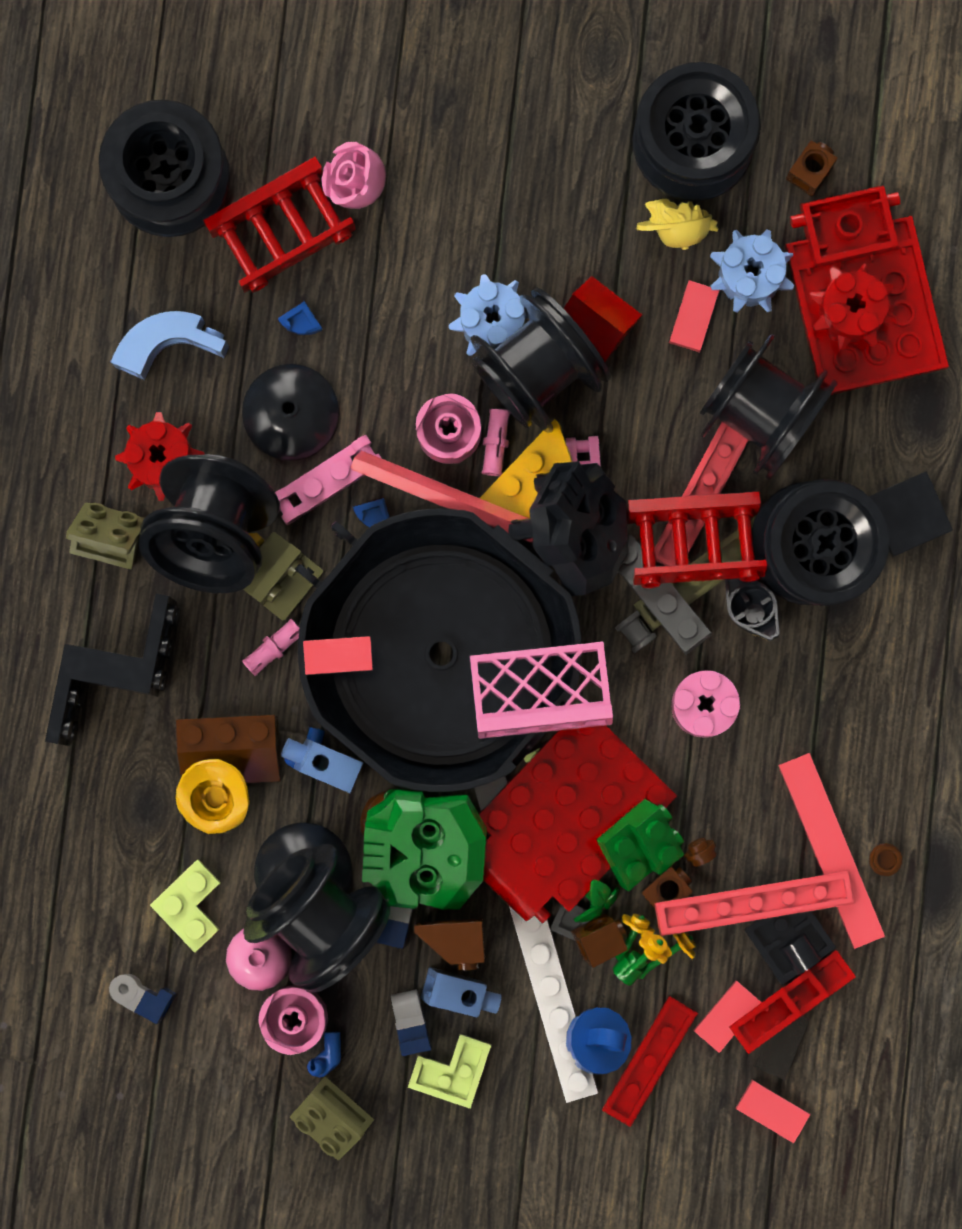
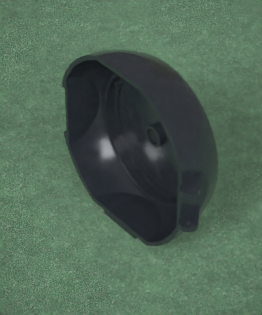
M455 509L411 511L374 524L358 540L335 521L330 526L332 531L337 532L336 536L340 540L344 539L352 548L331 573L321 582L313 575L314 571L308 567L306 569L303 564H298L295 568L301 576L316 588L306 602L300 623L298 665L305 697L317 722L389 783L421 791L451 792L488 784L511 773L546 732L479 739L470 656L581 644L579 620L570 593L551 578L553 573L551 568L521 543L511 539L509 533L499 525L492 529L473 512ZM371 637L373 670L305 675L303 641ZM446 642L452 647L453 658L447 665L440 666L431 661L429 651L435 643ZM575 654L566 655L572 659ZM557 655L550 656L542 666L557 677L568 663ZM582 655L576 661L580 666ZM542 657L533 658V659L536 660L537 662H539ZM526 659L516 660L509 670L524 680L535 666ZM501 661L500 663L505 666L509 661ZM493 663L478 664L479 676L489 684L501 671ZM571 667L561 681L576 691L580 672ZM538 670L527 684L542 695L553 680ZM505 673L494 688L509 698L520 684ZM480 683V692L482 694L486 687ZM557 684L546 699L555 706H562L566 704L572 695ZM523 688L513 700V703L522 710L531 709L538 698ZM490 691L482 701L483 714L498 712L505 702ZM542 702L541 705H540L538 708H543V707H548V706H546V705ZM508 706V708L504 712L515 710Z

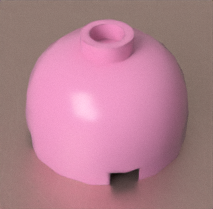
M346 142L333 151L337 155L331 163L326 162L322 175L323 192L327 197L331 198V202L349 209H361L373 204L381 195L385 187L386 170L376 152L357 142Z
M242 929L232 938L227 948L226 964L229 974L239 985L249 990L263 991L275 987L286 977L292 961L291 948L278 935L264 942L249 943L244 939V929Z

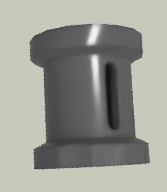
M638 610L615 627L617 632L621 631L633 646L632 652L634 654L657 637L655 632L651 633L639 618L641 614Z

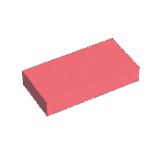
M688 281L669 341L670 344L700 353L719 290H712L709 286Z
M370 636L303 641L305 675L373 670Z
M735 981L693 1031L720 1053L734 1036L729 1026L762 1002L738 981Z
M751 1080L736 1106V1109L792 1143L796 1141L810 1116L808 1112L754 1080Z

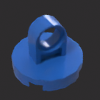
M590 1008L571 1021L566 1034V1047L576 1061L575 1065L589 1074H607L618 1070L626 1062L631 1050V1033L628 1024L620 1014L609 1008Z

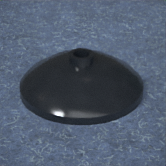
M284 364L268 369L253 381L244 397L242 418L249 438L262 452L276 459L295 461L313 456L329 443L338 425L339 405L332 386L320 373L303 365ZM288 403L295 406V410L291 414L283 412V407Z
M313 823L290 824L271 834L261 846L254 866L255 884L258 887L264 878L292 853L304 848L312 849L319 845L331 844L337 850V862L330 878L348 893L353 872L351 857L342 840L329 829Z

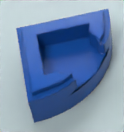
M305 301L278 318V321L284 328L295 334L311 335L323 330Z
M384 498L353 507L358 519L367 527L390 518Z

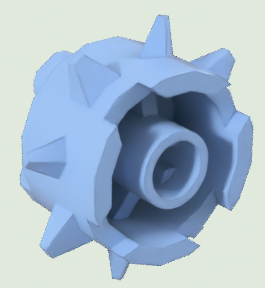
M766 229L759 236L749 235L744 237L738 230H734L733 243L730 244L726 252H712L710 258L720 266L719 278L710 287L712 290H723L728 298L733 299L734 312L738 313L745 304L750 307L761 305L766 312L772 311L771 298L775 296L778 290H793L794 284L785 276L786 263L793 256V253L782 252L779 246L772 241L770 230ZM751 265L753 268H757L759 270L757 276H754L752 272L746 273L747 267Z
M485 274L481 275L480 285L474 287L468 294L456 292L454 297L461 305V317L450 323L449 329L464 332V336L469 342L467 355L471 356L476 352L471 343V336L477 335L481 337L493 349H496L524 325L525 319L528 316L520 303V296L516 293L518 281L514 280L506 286L499 282H491ZM498 313L500 321L496 322L493 320L492 324L488 323L486 314Z

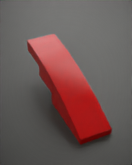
M835 950L811 969L805 971L784 988L778 990L734 1022L729 1028L746 1052L750 1054L851 982L856 976L838 951Z

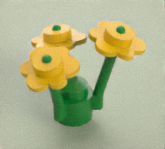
M635 913L632 917L627 914L622 915V922L630 926L632 930L625 941L628 950L615 956L618 962L612 969L617 978L626 985L632 986L638 978L643 979L651 970L661 963L665 964L668 958L681 949L691 959L695 958L693 948L696 945L693 941V936L687 932L672 934L678 943L669 948L663 937L654 934L655 930L649 926L650 921L643 915ZM638 933L642 937L639 940V945L644 949L642 955L636 951L628 952Z

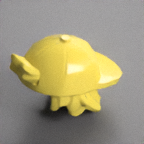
M669 199L646 202V208L651 213L650 221L637 223L636 227L637 230L641 231L657 230L661 241L666 246L682 248L683 250L700 243L707 236L709 230L715 232L719 230L717 227L718 222L713 220L712 215L708 214L706 210H701L700 205L694 206L692 201H689L688 203L682 202L677 206L676 203L670 202Z

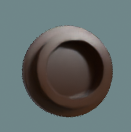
M699 838L688 845L689 850L685 853L687 861H691L693 866L697 867L713 860L717 855L714 840L706 841L705 838Z
M882 843L875 846L870 852L869 864L876 874L891 876L901 868L902 855L894 845Z

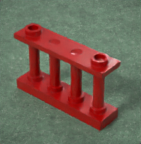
M316 156L203 220L212 238L218 235L220 238L224 237L244 271L246 277L239 280L244 293L249 290L257 292L268 285V279L333 242L336 245L345 242L353 235L351 232L356 230L351 217L341 222L327 196L324 194L319 184L323 170ZM302 187L304 190L308 189L330 229L314 238L291 200L293 197L292 193ZM274 203L276 206L280 205L302 245L286 254L263 216L265 213L264 209ZM246 219L248 222L252 221L274 261L258 270L235 232L237 229L236 225Z
M760 492L628 500V524L636 523L640 528L643 568H634L633 585H641L643 588H656L662 583L740 578L743 582H752L760 579V577H764L767 561L755 560L751 518L756 516L760 509ZM734 517L738 521L742 561L722 563L718 520L721 518ZM701 519V521L705 522L708 564L689 565L685 523L688 520ZM668 521L672 524L676 566L656 567L652 525L655 522Z

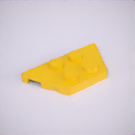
M554 419L551 422L553 432L547 433L542 431L480 499L530 518L529 509L538 494L534 487L536 475L539 473H549L554 463L572 462L573 460L561 431L560 423Z

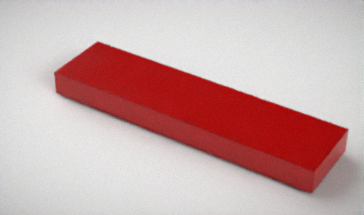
M668 996L602 1107V1111L625 1125L632 1126L698 1013Z

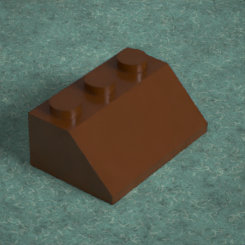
M260 715L176 720L177 755L181 777L194 763L208 759H220L236 767L241 772L246 783L281 781L278 716Z
M483 918L417 922L414 925V933L450 965L458 964V970L478 969L479 963L485 962Z

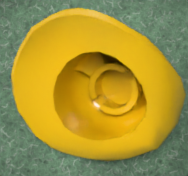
M220 759L202 760L194 763L182 775L176 788V804L179 812L194 828L207 834L225 833L238 827L244 821L249 808L248 788L241 772L233 765Z

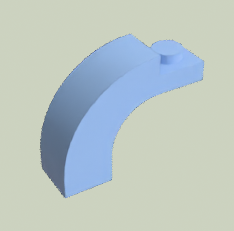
M181 311L163 312L142 320L130 329L119 343L111 363L115 368L145 380L155 357L168 346L179 343L191 344L224 358L229 345L226 340H223L224 335L208 327H206L205 332L202 331L205 322L201 316Z

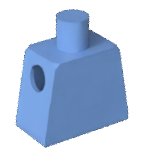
M288 738L281 752V757L295 762L293 769L348 793L351 792L363 764L361 761L307 738L304 744ZM319 755V763L313 766L312 761L314 757Z
M429 967L421 999L429 1006L479 1017L481 1010L495 1014L498 1012L501 994L486 991L487 985L482 981ZM467 990L470 991L469 997L466 1000H461L462 994Z

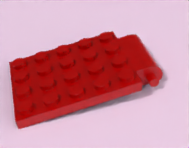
M884 185L801 203V214L790 216L792 229L803 227L806 240L785 244V250L788 253H793L788 262L816 379L823 371L827 370L828 374L824 381L828 384L833 380L838 382L831 395L940 371L949 367L913 217L908 216L892 220L890 207L900 205V196L898 192L886 194ZM863 264H867L870 275L876 277L883 284L892 283L894 286L888 294V311L894 314L897 320L896 322H883L876 330L878 345L875 347L861 339L857 342H849L844 350H840L838 339L831 336L827 329L814 330V324L820 319L819 303L810 298V293L823 292L831 283L830 268L835 267L841 273L858 271ZM855 301L846 304L851 306L850 311L856 313L860 308Z
M606 725L557 730L479 813L489 833L486 837L483 880L526 922L535 916L543 924L551 916V913L543 906L552 896L570 912L590 891L591 881L593 879L599 881L611 868L597 842V839L644 799L655 805L661 804L667 808L677 795Z

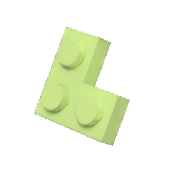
M199 859L150 904L194 953L220 930L198 907L221 884Z
M460 1034L450 1065L418 1055L408 1088L471 1108L491 1044Z

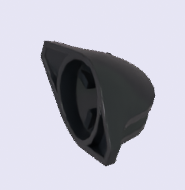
M740 578L725 579L727 609L735 624L744 631L768 641L779 637L778 606L773 592L757 580L743 582Z

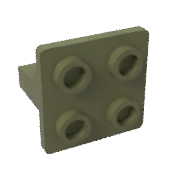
M84 503L66 533V539L71 540L69 553L132 570L136 562L140 526L144 517L137 516L129 511L122 512L110 509L99 503Z
M272 532L260 547L263 557L262 566L251 584L243 590L279 619L285 621L313 587L311 583L295 570L297 565L303 564L306 569L308 567L314 571L313 575L317 579L321 577L323 570L293 544L288 543L276 532Z
M325 1076L290 1116V1119L295 1122L296 1127L301 1132L311 1136L320 1144L321 1149L327 1155L333 1156L337 1160H340L365 1134L364 1132L374 1121L370 1115Z

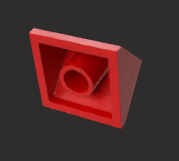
M593 276L572 294L563 308L586 334L605 362L642 317L641 313Z

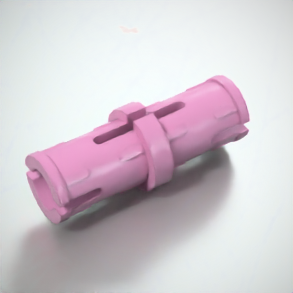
M490 409L487 437L483 438V445L486 447L481 473L500 477L503 474L505 448L509 446L506 436L510 413L507 410Z
M290 619L270 638L266 636L263 639L264 643L243 659L242 662L254 676H257L274 659H280L284 656L283 652L298 640L300 628Z

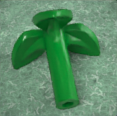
M593 879L590 891L585 895L590 901L591 906L587 911L573 919L574 922L582 923L598 918L603 908L608 910L614 904L619 895L620 888L616 887L611 892L608 885Z

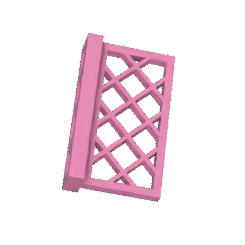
M604 642L470 656L479 739L612 725L613 713ZM597 651L599 663L591 673L576 663L583 653ZM566 654H575V655H574V657L571 659V658L568 657ZM558 655L568 664L556 677L542 665L550 656ZM542 657L539 662H537L536 660L533 659V658ZM526 659L535 666L524 680L509 670L516 660ZM501 661H509L505 666L500 663ZM493 663L501 671L489 684L479 676L478 664ZM571 667H574L587 677L576 691L561 681ZM538 670L553 680L542 695L527 684ZM599 670L601 681L594 677ZM505 673L520 684L509 698L494 688ZM592 681L602 689L603 701L589 703L579 694ZM480 683L486 687L482 694L480 692ZM557 684L572 695L566 704L562 706H555L546 699ZM523 688L538 698L531 709L522 710L513 703V700ZM490 691L505 702L498 712L483 714L482 701ZM575 699L581 702L580 704H572ZM542 702H543L546 706H548V707L538 708V707L541 705ZM508 706L515 710L504 712L508 708Z

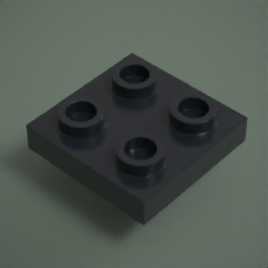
M812 911L756 920L743 929L781 985L813 967L822 957L836 948Z

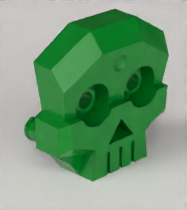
M398 789L386 791L383 796L384 800L367 812L364 829L362 882H369L380 889L391 907L415 909L419 903L442 910L460 909L483 882L487 827L469 796L455 795L425 798L422 791ZM432 825L435 827V830L427 831L424 826ZM430 871L433 875L425 877L422 875V872Z

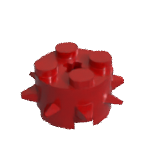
M863 264L858 271L841 273L835 267L830 268L831 283L823 292L810 293V298L819 303L820 319L814 324V330L827 329L831 336L838 339L840 350H844L849 342H857L861 339L875 347L878 345L876 330L883 322H896L897 317L888 311V294L894 286L892 283L883 284L876 277L870 275L867 264ZM855 301L860 308L856 313L850 311L851 306L846 304Z
M156 412L153 421L144 424L139 428L131 425L127 426L126 429L130 438L127 441L124 452L115 455V461L127 464L128 469L133 474L128 485L130 490L145 485L155 491L158 501H164L165 495L159 484V475L162 468L169 461L177 457L205 455V452L193 449L187 440L192 428L190 423L176 428L165 422L161 412ZM158 450H160L161 452L162 450H165L163 454L166 457V459L161 463L157 459V461L153 463V461L155 460L154 454Z

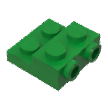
M644 799L597 839L620 886L627 891H630L652 871L659 875L663 874L684 855L680 848L684 840L675 829L670 828L668 822L672 820V816L661 804L655 805Z

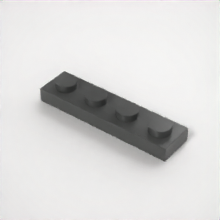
M630 534L628 536V552L618 572L678 647L687 655L711 637V632L671 583H662L656 588H643L641 585H633L634 568H643L641 546Z

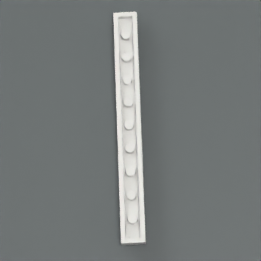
M505 776L488 784L474 787L481 811L507 784ZM509 906L566 1103L598 1094L593 1074L578 1068L575 1065L576 1061L573 1059L571 1052H568L566 1047L567 1030L571 1021L576 1016L548 921L546 920L542 924L533 916L526 922Z

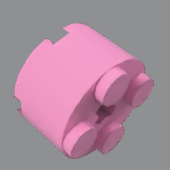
M444 394L432 398L421 407L416 418L418 442L425 454L437 462L445 464L461 463L475 452L480 443L481 420L474 405L460 395ZM450 422L454 423L456 433L450 432L448 436L444 435L441 426H448Z
M699 671L689 675L676 687L672 697V714L677 725L686 733L696 737L707 738L723 733L734 723L740 709L739 695L735 686L727 677L715 671ZM700 696L704 699L711 698L713 701L710 705L712 709L710 713L706 709L703 711L698 709L697 706L701 703L699 700Z
M298 985L286 986L274 992L266 999L259 1013V1026L265 1041L275 1051L287 1055L303 1053L315 1046L324 1035L328 1023L327 1008L322 998L316 992H307ZM295 1011L298 1013V1019L302 1021V1024H296L292 1028L289 1026L290 1020L285 1017L286 1014L291 1015Z

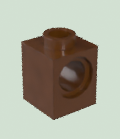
M810 140L790 169L786 180L813 197L836 163L837 157L833 155L834 151L822 142L816 144ZM808 160L817 161L821 165V171H809L806 168L805 162Z
M670 867L663 874L658 875L640 893L655 909L654 903L687 898L693 892L688 886L692 883V880L680 867L677 870ZM672 880L676 883L678 892L674 898L664 899L661 896L660 886L664 881Z
M606 913L571 931L583 959L592 968L628 950L623 940L627 938L623 925L619 920L614 921Z

